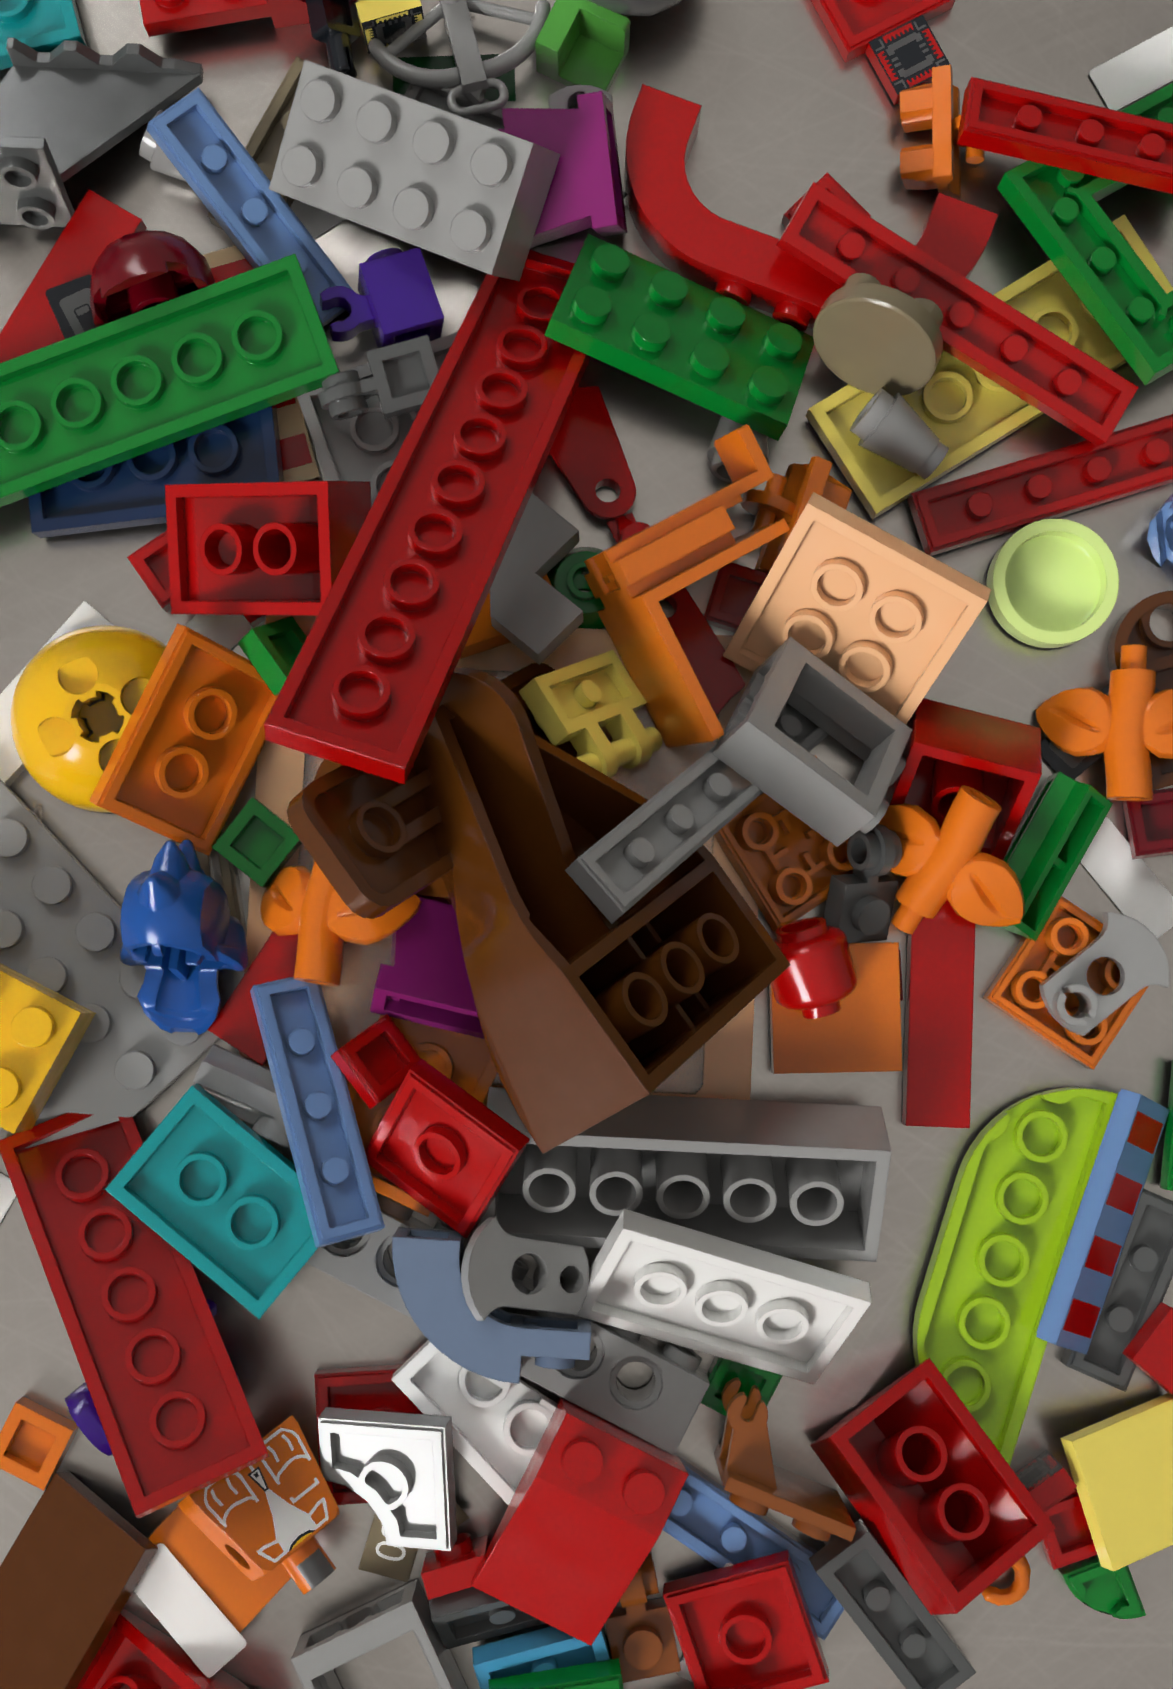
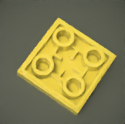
M1166 1393L1060 1438L1074 1483L1077 1486L1078 1496L1101 1567L1114 1572L1173 1545V1395Z

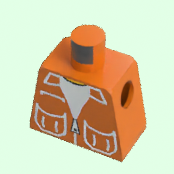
M291 1415L262 1438L269 1457L186 1496L177 1505L250 1580L255 1581L265 1576L282 1563L304 1595L320 1584L336 1569L314 1535L340 1513L298 1422Z

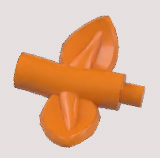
M1145 645L1121 646L1120 669L1110 671L1108 695L1093 687L1065 690L1047 699L1035 710L1036 720L1042 732L1062 752L1075 757L1104 754L1106 799L1153 800L1150 752L1158 758L1173 759V689H1164L1155 693L1157 672L1147 669V646Z
M962 785L948 810L941 829L936 819L917 805L904 803L888 806L885 815L878 824H882L889 830L896 832L902 844L901 860L890 872L907 877L895 894L896 899L901 903L891 919V923L896 928L907 934H913L922 918H935L947 900L957 915L981 926L1006 927L1020 924L1025 913L1022 887L1016 873L1007 862L981 852L986 838L1002 810L997 802L974 788Z
M314 861L312 871H309L304 866H288L284 868L267 886L262 896L260 912L265 926L278 936L298 934L293 979L312 984L339 987L344 941L369 945L383 940L409 922L418 913L422 901L415 894L380 917L374 919L363 918L352 912L343 902Z

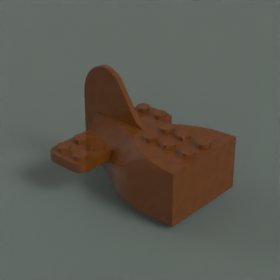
M531 663L504 679L498 680L494 676L480 670L456 667L405 785L324 759L314 781L308 784L290 801L287 809L288 821L294 833L343 902L352 912L363 918L374 919L380 917L415 894L450 898L456 915L464 961L486 1045L499 1078L518 1116L542 1154L651 1094L791 964L717 860L704 845L611 924L567 874L565 869L646 803L648 799L577 759V751L570 741L558 746L552 745L544 731L538 726L519 691L533 678L555 671V669L545 663L540 665Z

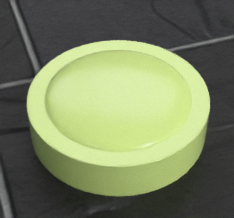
M1067 519L1036 521L1013 534L994 555L989 566L986 587L991 589L988 602L994 617L1001 627L1022 643L1038 648L1068 646L1096 631L1112 612L1119 590L1117 564L1107 544L1090 528Z

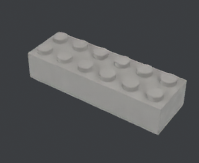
M489 1087L487 1107L527 1136L530 1141L481 1219V1224L488 1217L496 1216L502 1229L515 1237L585 1248H601L622 1210L627 1209L786 1258L877 1262L892 1152L882 1107L648 1095L542 1154L518 1116L505 1088Z

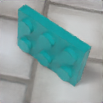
M194 1084L188 1089L105 1188L116 1200L258 1319L262 1317L318 1249L315 1247L295 1165L198 1084Z

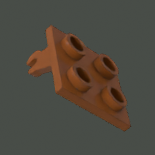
M736 1377L728 1381L721 1394L723 1406L727 1411L722 1443L718 1442L714 1457L723 1488L731 1492L729 1500L740 1508L757 1515L766 1516L770 1508L792 1517L791 1524L797 1530L817 1540L828 1542L833 1534L852 1542L857 1528L837 1490L773 1465L767 1427L768 1410L765 1402L761 1400V1393L757 1385L751 1387L749 1395L746 1397L744 1392L738 1393L741 1385L739 1378Z

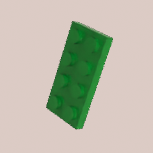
M589 233L544 334L546 337L741 425L747 424L752 430L777 441L788 425L814 346L813 336Z

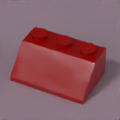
M930 1358L924 1360L859 1405L810 1444L931 1615L957 1614L1056 1529Z

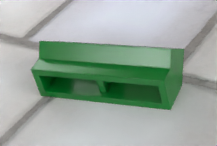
M1059 771L1049 776L1003 859L1018 877L1025 905V913L1020 924L1003 927L1004 929L1033 941L1038 939L1113 805L1093 786L1075 781Z

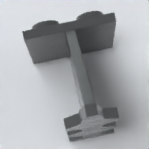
M8 37L6 49L13 66L0 82V224L25 225L39 230L51 227H66L75 211L63 182L146 124L159 110L164 111L203 82L204 72L202 64L176 58H162L145 46L134 43H127L114 55H100L78 41L64 40L52 52H38L16 38Z

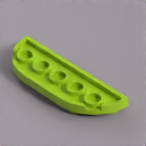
M1085 1087L1047 1090L1031 1095L1009 1106L980 1131L970 1145L959 1167L920 1291L913 1323L915 1366L928 1358L931 1359L1009 1466L1047 1345V1341L1036 1337V1331L1109 1122L1117 1093Z

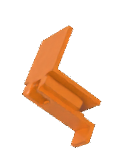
M747 424L714 441V446L732 481L731 484L584 561L590 572L584 575L595 599L600 597L605 607L598 611V614L630 677L646 700L645 706L668 748L713 742L724 735V730L659 601L790 531L785 518L737 538H733L730 532L735 527L726 510L743 501L741 494L774 477L750 426Z

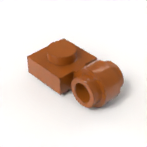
M652 1552L648 1554L621 1597V1606L614 1608L605 1623L612 1659L619 1658L623 1683L681 1671L673 1625L664 1597L647 1600L648 1595L659 1593Z

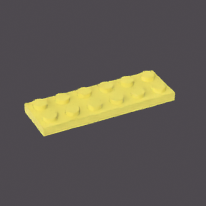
M1125 214L1112 221L1166 294L1173 291L1172 285ZM1051 260L994 294L995 297L1112 371L1127 362ZM943 350L941 359L930 381L918 391L902 395L940 439V442L949 448L942 462L926 479L858 445L860 438L851 432L850 428L862 409L875 394L864 392L848 384L810 407L806 417L873 520L907 499L911 493L925 488L1044 413Z

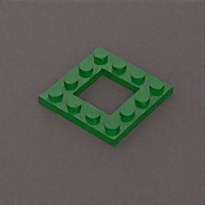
M1173 83L1124 108L1120 112L1173 124ZM1026 161L1005 172L997 189L1143 384L1146 386L1172 371L1173 291L1166 294L1097 203V201L1128 184L1032 161Z

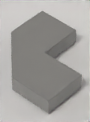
M532 493L490 588V616L492 627L540 665L583 623V611L543 579L580 542L579 530Z

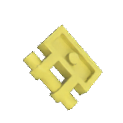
M614 650L535 677L519 691L532 712L536 723L544 731L552 745L558 746L570 741L577 751V759L610 778L614 777L620 766L632 769L647 762L652 757V753L659 750L662 746L661 733L654 727L644 728L636 716L635 712L647 702ZM604 726L612 736L611 743L601 729Z

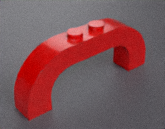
M642 84L628 125L624 184L631 217L645 244L667 268L680 276L721 295L732 298L745 306H752L771 313L772 318L791 325L798 330H806L807 327L813 329L815 320L826 299L833 292L842 288V286L776 246L779 241L778 238L719 217L708 210L697 199L687 180L685 165L698 134L702 105ZM938 193L926 219L919 241L915 246L968 279L984 252L998 214Z

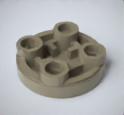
M855 273L849 276L842 288L833 292L824 302L814 323L813 341L824 364L847 384L871 394H876L883 388L892 396L900 393L901 396L907 395L924 387L930 381L937 368L943 352V339L939 329L943 322V314L938 305L929 299H914L898 289L881 285L872 275Z

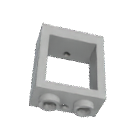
M789 637L755 670L724 730V735L719 739L712 754L838 847L859 830L864 834L870 832L885 815L889 802L884 799L888 787L896 781L906 766V758L902 756L912 729L792 637ZM786 702L864 761L854 785L775 727Z
M418 1579L301 1635L291 1657V1662L304 1689H342L334 1672L335 1668L406 1633L414 1631L439 1688L468 1689L450 1649L445 1648L431 1620L430 1605Z

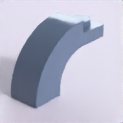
M399 1227L392 1236L394 1273L403 1302L414 1323L424 1336L453 1362L483 1377L519 1384L522 1356L535 1357V1365L548 1369H570L575 1367V1359L590 1360L591 1320L517 1315L496 1308L484 1321H477L471 1313L463 1294L461 1265L464 1256V1237L457 1231Z

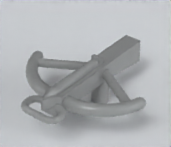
M439 0V4L429 11L423 20L416 22L387 47H385L380 39L374 38L369 41L368 49L375 60L386 71L405 82L426 88H453L447 96V106L451 113L461 117H470L492 112L505 106L509 99V92L505 83L495 78L513 70L536 49L535 41L550 13V4L546 0H539L535 5V12H530L481 0ZM469 12L527 24L530 27L521 40L512 48L494 58L482 61ZM441 18H444L456 67L426 69L413 66L396 57V55ZM495 88L499 91V98L497 100L482 103L487 89ZM464 95L474 105L461 108L457 105L456 99L458 96Z

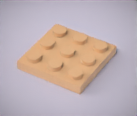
M813 492L723 656L754 673L789 637H792L904 724H907L988 602L991 589Z

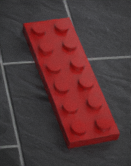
M65 1113L33 1126L31 1130L16 1133L0 1140V1153L135 1516L140 1519L269 1457V1454L192 1263L105 1190L143 1144L133 1117H118L119 1121L26 1148L92 1116V1114Z

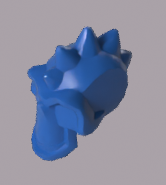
M186 839L177 846L175 842L169 840L164 843L156 855L151 870L144 871L135 876L126 888L121 908L120 926L123 945L120 950V961L129 966H145L144 982L137 998L145 1015L160 1029L171 1034L173 1032H192L200 1035L209 1029L218 1016L221 1004L218 989V973L223 970L243 971L248 965L246 932L240 921L230 915L228 897L220 883L206 875L201 868L194 844Z

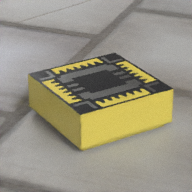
M358 0L355 3L368 54H370L368 49L370 40L374 38L380 39L385 47H387L412 25L424 19L420 0ZM424 32L416 40L426 38V32Z

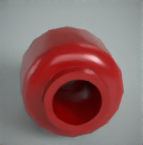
M822 917L796 920L775 930L776 939H774V942L791 964L771 983L777 1003L787 1009L801 1010L803 1017L806 1019L822 1018L838 1012L841 1009L840 1000L850 995L857 986V976L845 932L840 928L827 926L826 919Z

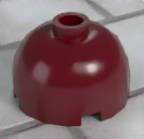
M139 231L124 235L110 243L98 257L91 274L90 305L95 326H102L216 283L206 258L186 239L166 231Z

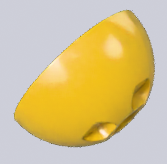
M114 625L88 626L65 633L54 639L31 659L18 680L12 698L11 730L15 748L22 763L32 778L43 789L74 807L93 812L112 813L93 804L89 800L166 648L164 643L146 633L127 627ZM102 694H104L105 701H99L93 704L92 706H89L92 702L102 699ZM85 718H87V724L89 728L93 731L90 737L88 736L90 731L87 729L84 722Z

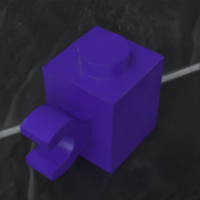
M420 247L404 252L399 248L384 249L371 255L366 262L360 263L358 275L359 294L344 286L329 287L320 293L322 311L341 307L350 314L346 320L330 324L332 341H348L358 333L369 329L372 330L378 348L428 335L430 341L441 338L444 315Z

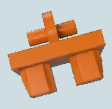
M951 64L932 67V83L900 91V117L904 132L932 129V144L901 148L900 175L906 189L929 190L937 188L939 193L961 200V147L966 148V162L969 164L982 163L985 160V151L957 144L961 119L960 91L958 87L953 85V70Z
M819 456L811 457L809 464H790L785 477L773 473L774 477L767 480L764 491L751 489L744 493L743 501L741 502L742 508L756 516L751 531L785 518L790 531L762 546L755 570L769 573L813 492L847 509L852 490L829 475L832 462Z

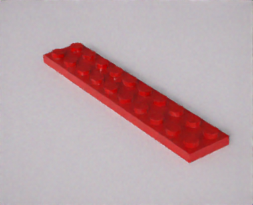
M529 250L520 281L486 274L264 723L266 741L405 785L591 356L544 336L575 263Z

